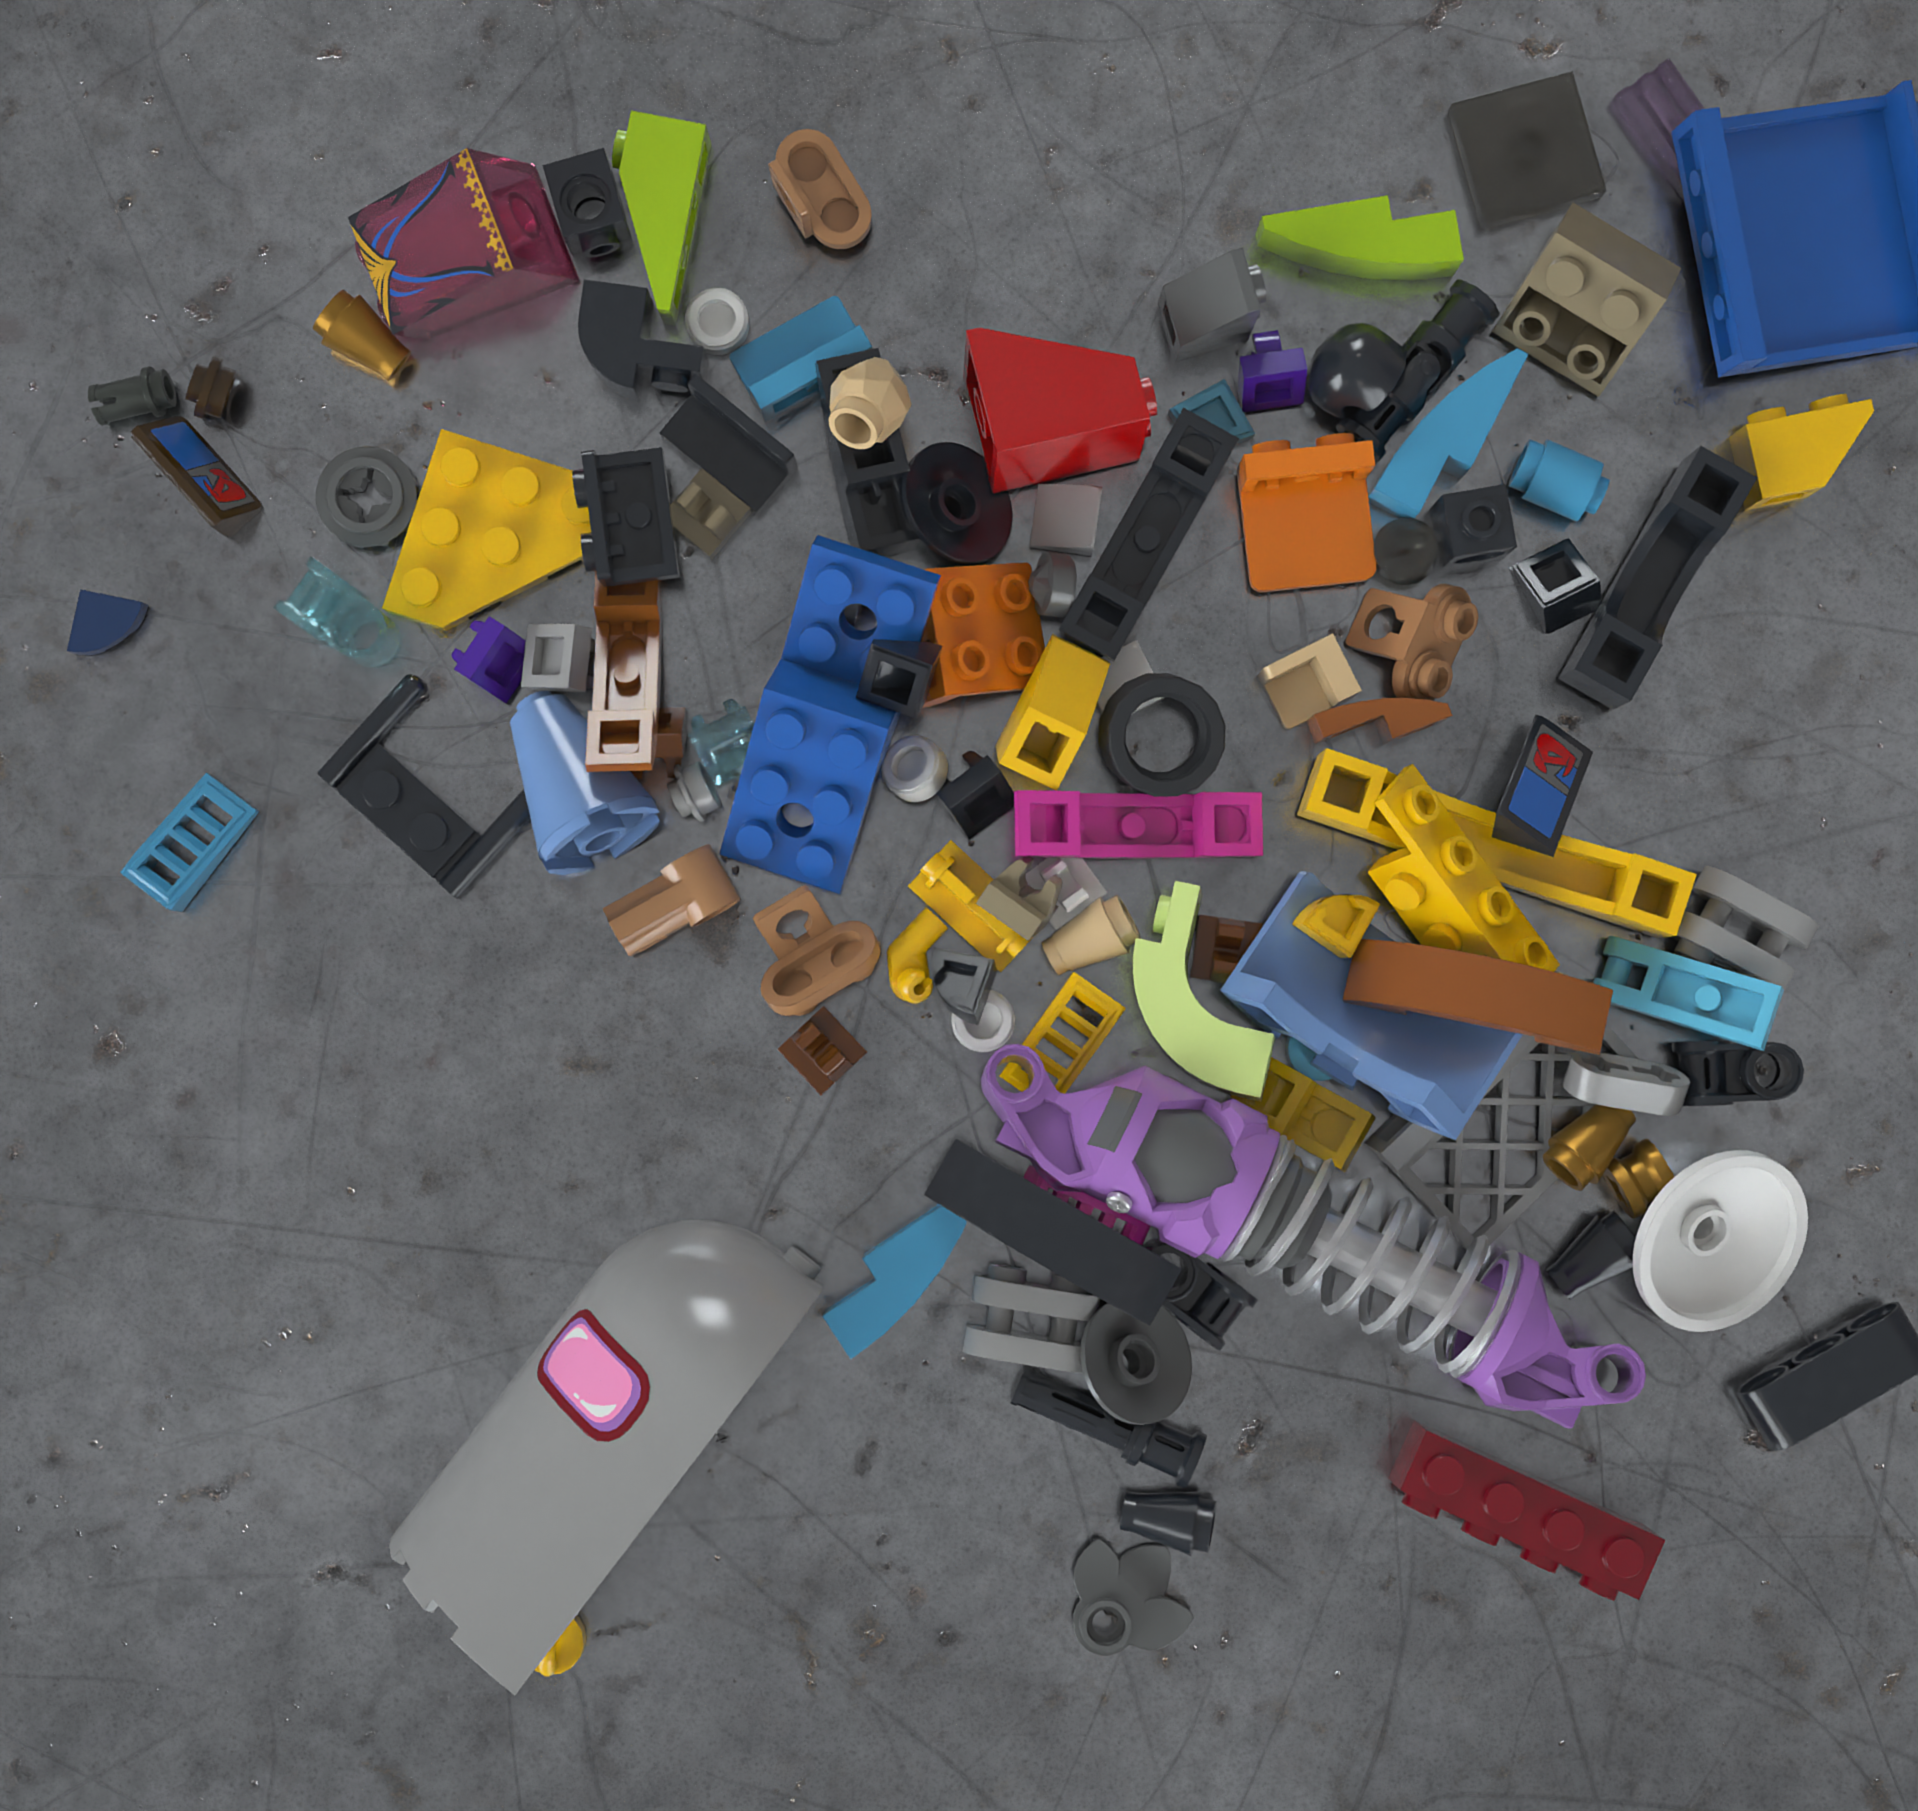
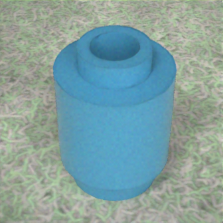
M1529 439L1518 458L1508 486L1521 491V499L1577 522L1584 511L1593 515L1596 513L1606 494L1610 479L1601 476L1604 463L1548 439L1543 444Z

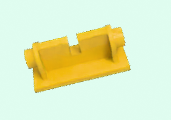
M952 840L920 870L921 872L908 885L916 895L983 957L994 959L999 972H1002L1029 943L1028 940L976 904L988 884L994 879Z

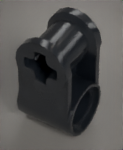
M1729 1040L1672 1042V1052L1679 1055L1680 1072L1684 1073L1690 1081L1683 1106L1733 1105V1102L1780 1100L1788 1098L1795 1093L1803 1081L1804 1068L1802 1060L1796 1051L1786 1044L1767 1042L1764 1051L1739 1043H1730ZM1769 1053L1779 1062L1780 1076L1774 1085L1765 1089L1755 1079L1754 1066L1759 1057Z
M1159 1237L1147 1241L1143 1245L1147 1249L1158 1255L1174 1253L1179 1256L1182 1263V1271L1162 1305L1175 1314L1174 1317L1187 1328L1220 1351L1226 1344L1223 1339L1225 1333L1245 1307L1253 1308L1258 1299L1214 1265L1210 1267L1200 1258H1194L1160 1241Z

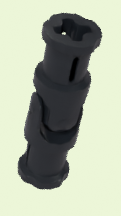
M1457 279L1449 289L1451 297L1431 321L1423 320L1402 345L1407 350L1406 365L1395 388L1373 410L1366 411L1358 408L1351 418H1342L1336 425L1339 433L1354 434L1355 442L1372 440L1375 462H1379L1386 454L1384 445L1405 420L1413 421L1424 408L1426 398L1435 393L1466 357L1464 348L1483 325H1492L1500 316L1494 301L1477 286L1465 280ZM1416 346H1419V347H1421L1423 350H1425L1427 353L1421 352L1420 350H1417V349H1414V348H1415Z

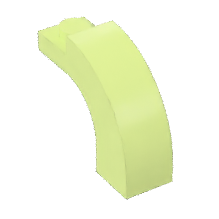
M1175 881L1172 896L1161 895L1156 909L1153 932L1163 934L1161 943L1139 938L1135 939L1133 979L1140 1010L1152 1035L1165 1053L1191 1077L1220 1092L1262 1102L1275 1036L1272 1033L1235 1026L1221 1021L1207 1012L1194 997L1189 984L1188 961L1203 893L1198 885Z

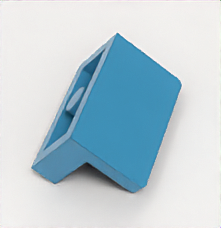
M832 296L733 351L730 354V361L764 422H767L819 393L815 367L816 360L873 348L861 326L854 325L840 298Z

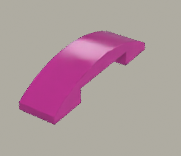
M1014 791L1015 856L1093 859L1263 856L1262 792H1200L1179 796L1154 797L1149 794Z

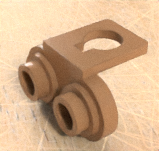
M802 129L789 134L779 145L776 159L768 163L773 187L804 238L806 239L814 234L822 244L834 249H847L857 245L868 234L872 222L870 203L834 143L825 134L812 129Z
M1450 584L1436 585L1427 593L1423 600L1371 588L1363 599L1345 642L1352 649L1396 660L1392 673V687L1397 698L1433 701L1435 698L1444 696L1449 690L1453 678L1451 666L1463 640L1468 639L1477 627L1478 611L1476 606L1471 603L1466 590ZM1393 608L1396 613V619L1403 622L1399 634L1389 632L1383 638L1372 639L1369 634V627L1374 616L1383 609Z
M806 885L789 893L756 913L753 917L757 928L779 959L765 972L761 981V994L769 1007L780 1015L801 1016L810 1013L820 1002L851 983L866 979L873 972L880 956L881 947L879 940L867 924L860 921H846L833 926ZM795 910L807 911L808 918L804 924L807 932L795 939L791 933L783 934L776 931L778 922L787 913Z

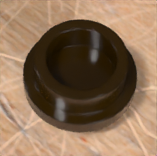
M213 356L208 367L196 364L185 397L186 400L196 403L195 417L204 419L206 414L221 419L224 414L237 371L223 366L222 358Z

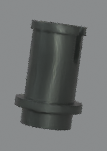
M151 366L142 368L138 376L101 385L94 384L88 388L89 402L99 401L103 403L116 399L115 403L91 408L96 421L102 426L113 421L150 412L156 417H161L166 414L167 408L176 406V392L170 375L165 369L155 371Z

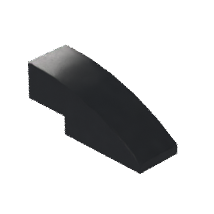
M879 348L816 360L815 367L826 436L850 546L881 556L915 550L921 539L912 528L903 505L902 481L904 474L910 472L900 429L895 430L882 443L875 442L872 447L867 449H855L840 442L833 435L829 427L831 385L842 371L873 357L881 358Z

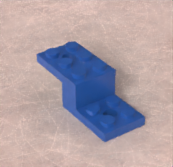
M817 535L811 546L782 657L763 690L719 855L840 894L847 877L877 773L891 745L900 715L896 711L856 698L870 645L873 639L921 642L941 575ZM851 604L867 606L874 612L877 626L866 631L855 629L846 620L844 608ZM787 803H798L805 806L813 816V823L804 827L789 823L782 813V806Z

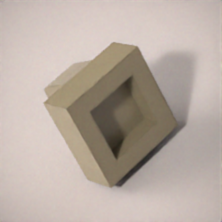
M703 468L698 471L671 504L674 530L711 560H713L752 513L749 506Z
M1022 856L988 884L976 904L1029 941L1046 927L1059 906L1056 903L1063 882L1055 874L1043 885L1042 889H1033L1026 881V872L1031 867L1034 859Z

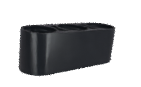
M1899 1302L1887 1303L1862 1314L1745 1382L1737 1390V1394L1769 1450H1783L1804 1441L1918 1375V1334Z

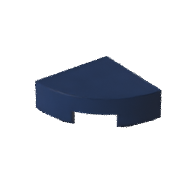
M80 589L67 651L78 655H95L105 652L106 649L117 645L130 633H134L139 628L146 615L148 605L140 601Z

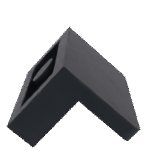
M695 374L687 383L691 395L659 433L662 439L699 469L703 468L749 506L751 511L759 517L798 470L795 456L782 443Z

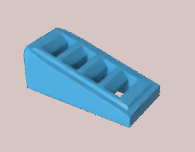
M205 773L139 847L120 873L165 908L171 911L183 912L259 811L211 774ZM207 798L233 817L226 826L200 808ZM191 819L215 836L209 845H206L185 829ZM175 840L198 857L191 865L169 850ZM159 861L180 876L174 885L153 871V868Z

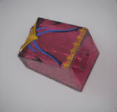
M466 148L348 217L356 238L355 250L357 256L368 269L378 295V311L383 321L390 327L393 335L431 339L579 281L534 164Z

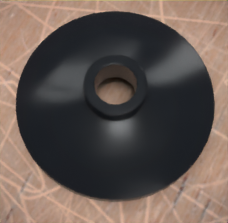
M953 442L935 443L918 452L909 462L910 472L903 476L902 499L907 518L919 538L939 556L959 564H977L996 555L1004 547L1010 536L1013 511L1008 491L992 493L984 457L967 446Z

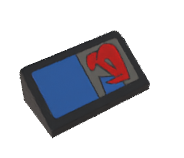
M1535 714L1498 807L1491 837L1554 857L1593 751L1547 718Z

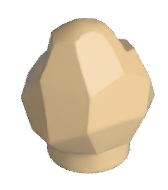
M873 357L842 371L831 385L829 427L833 435L840 442L851 448L867 449L872 447L875 442L882 443L901 426L912 405L905 383L888 360Z

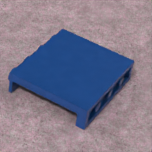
M1912 80L1902 81L1886 95L1721 118L1719 107L1695 110L1671 132L1718 378L1918 347V102L1915 101Z

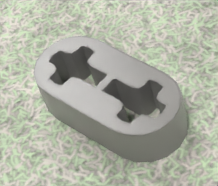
M1576 1051L1571 1055L1563 1081V1088L1569 1094L1583 1101L1663 1116L1678 1115L1681 1112L1690 1085L1689 1078L1684 1073L1665 1064L1605 1053L1597 1055L1583 1051Z

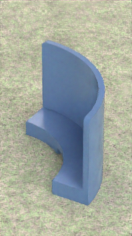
M1299 872L1220 991L1264 1031L1274 1034L1275 1039L1279 1038L1281 1034L1291 1036L1315 1052L1316 1055L1310 1062V1065L1351 1091H1353L1358 1081H1361L1380 1092L1390 1102L1389 1112L1432 1132L1456 1140L1523 1034L1407 1011V1015L1344 1003L1342 999L1352 957L1339 958L1292 925L1295 918L1306 906L1322 897L1335 894L1313 873ZM1369 924L1362 939L1394 941L1372 924Z

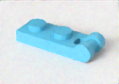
M1608 937L1603 951V955L1607 956L1608 959L1601 979L1594 978L1593 983L1613 990L1611 1005L1764 1051L1784 992L1782 986L1623 938ZM1632 965L1648 969L1641 991L1626 986Z

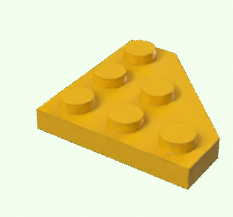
M441 429L382 609L388 613L448 631L469 620V616L499 601L504 602L548 580V576L579 560L583 562L581 534L590 533L591 527L588 507L578 508L576 504L572 477L573 470Z

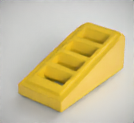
M1072 972L1021 1045L1031 1048L1038 1054L1045 1070L1058 1079L1054 1085L1056 1090L1065 1094L1126 1008L1083 977ZM1072 996L1103 1016L1096 1027L1066 1006ZM1057 1017L1088 1037L1081 1048L1051 1027ZM1042 1038H1045L1073 1058L1066 1069L1036 1048ZM1009 1062L999 1076L1023 1092L1029 1085L1028 1074L1021 1069L1019 1064Z

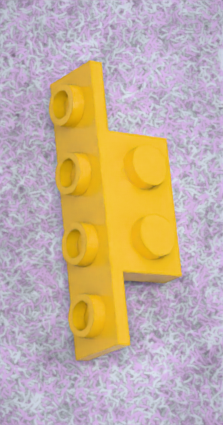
M1414 764L1404 767L1374 802L1406 845L1402 849L1380 857L1370 868L1368 874L1421 945L1483 956L1487 955L1488 957L1554 972L1560 963L1549 950L1547 944L1532 927L1513 901L1511 895L1499 882L1477 852L1473 843L1466 837Z

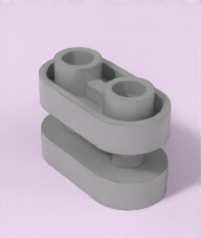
M1704 866L1692 890L1708 902L1700 916L1684 911L1677 936H1671L1672 939L1678 942L1674 952L1679 956L1709 965L1714 962L1729 971L1782 986L1785 991L1795 969L1779 959L1787 944L1807 949L1819 928V924L1806 914L1742 879L1720 869ZM1730 914L1763 931L1756 946L1723 928Z
M989 1264L988 1275L975 1274L971 1301L989 1305L986 1326H966L962 1352L993 1360L1083 1373L1081 1342L1075 1341L1078 1320L1089 1321L1100 1307V1298L1058 1274H1053L1051 1285L1026 1281V1269L1000 1264ZM1014 1310L1053 1316L1050 1335L1044 1336L1011 1330Z

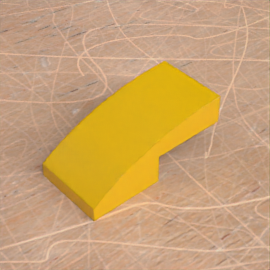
M1271 1057L1262 1102L1234 1095L1230 1097L1267 1115L1269 1128L1279 1132L1280 1136L1285 1135L1288 1141L1293 1139L1295 1145L1323 1161L1332 1159L1334 1166L1343 1172H1346L1376 1119L1372 1113L1317 1084L1311 1078Z

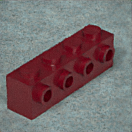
M1416 1420L1412 1423L1388 1477L1399 1490L1405 1492L1401 1502L1406 1506L1434 1519L1438 1518L1441 1509L1464 1519L1460 1528L1463 1532L1492 1546H1497L1500 1537L1512 1541L1523 1547L1519 1557L1548 1572L1556 1574L1559 1565L1562 1564L1582 1574L1578 1584L1612 1601H1615L1619 1591L1638 1600L1640 1599L1665 1543L1664 1538L1641 1523Z

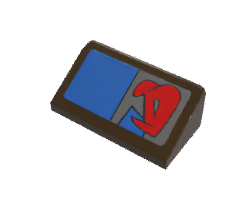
M173 416L137 425L130 431L132 434L131 438L213 529L225 537L227 535L229 537L235 535L262 510L263 506L258 498L187 419L181 416Z

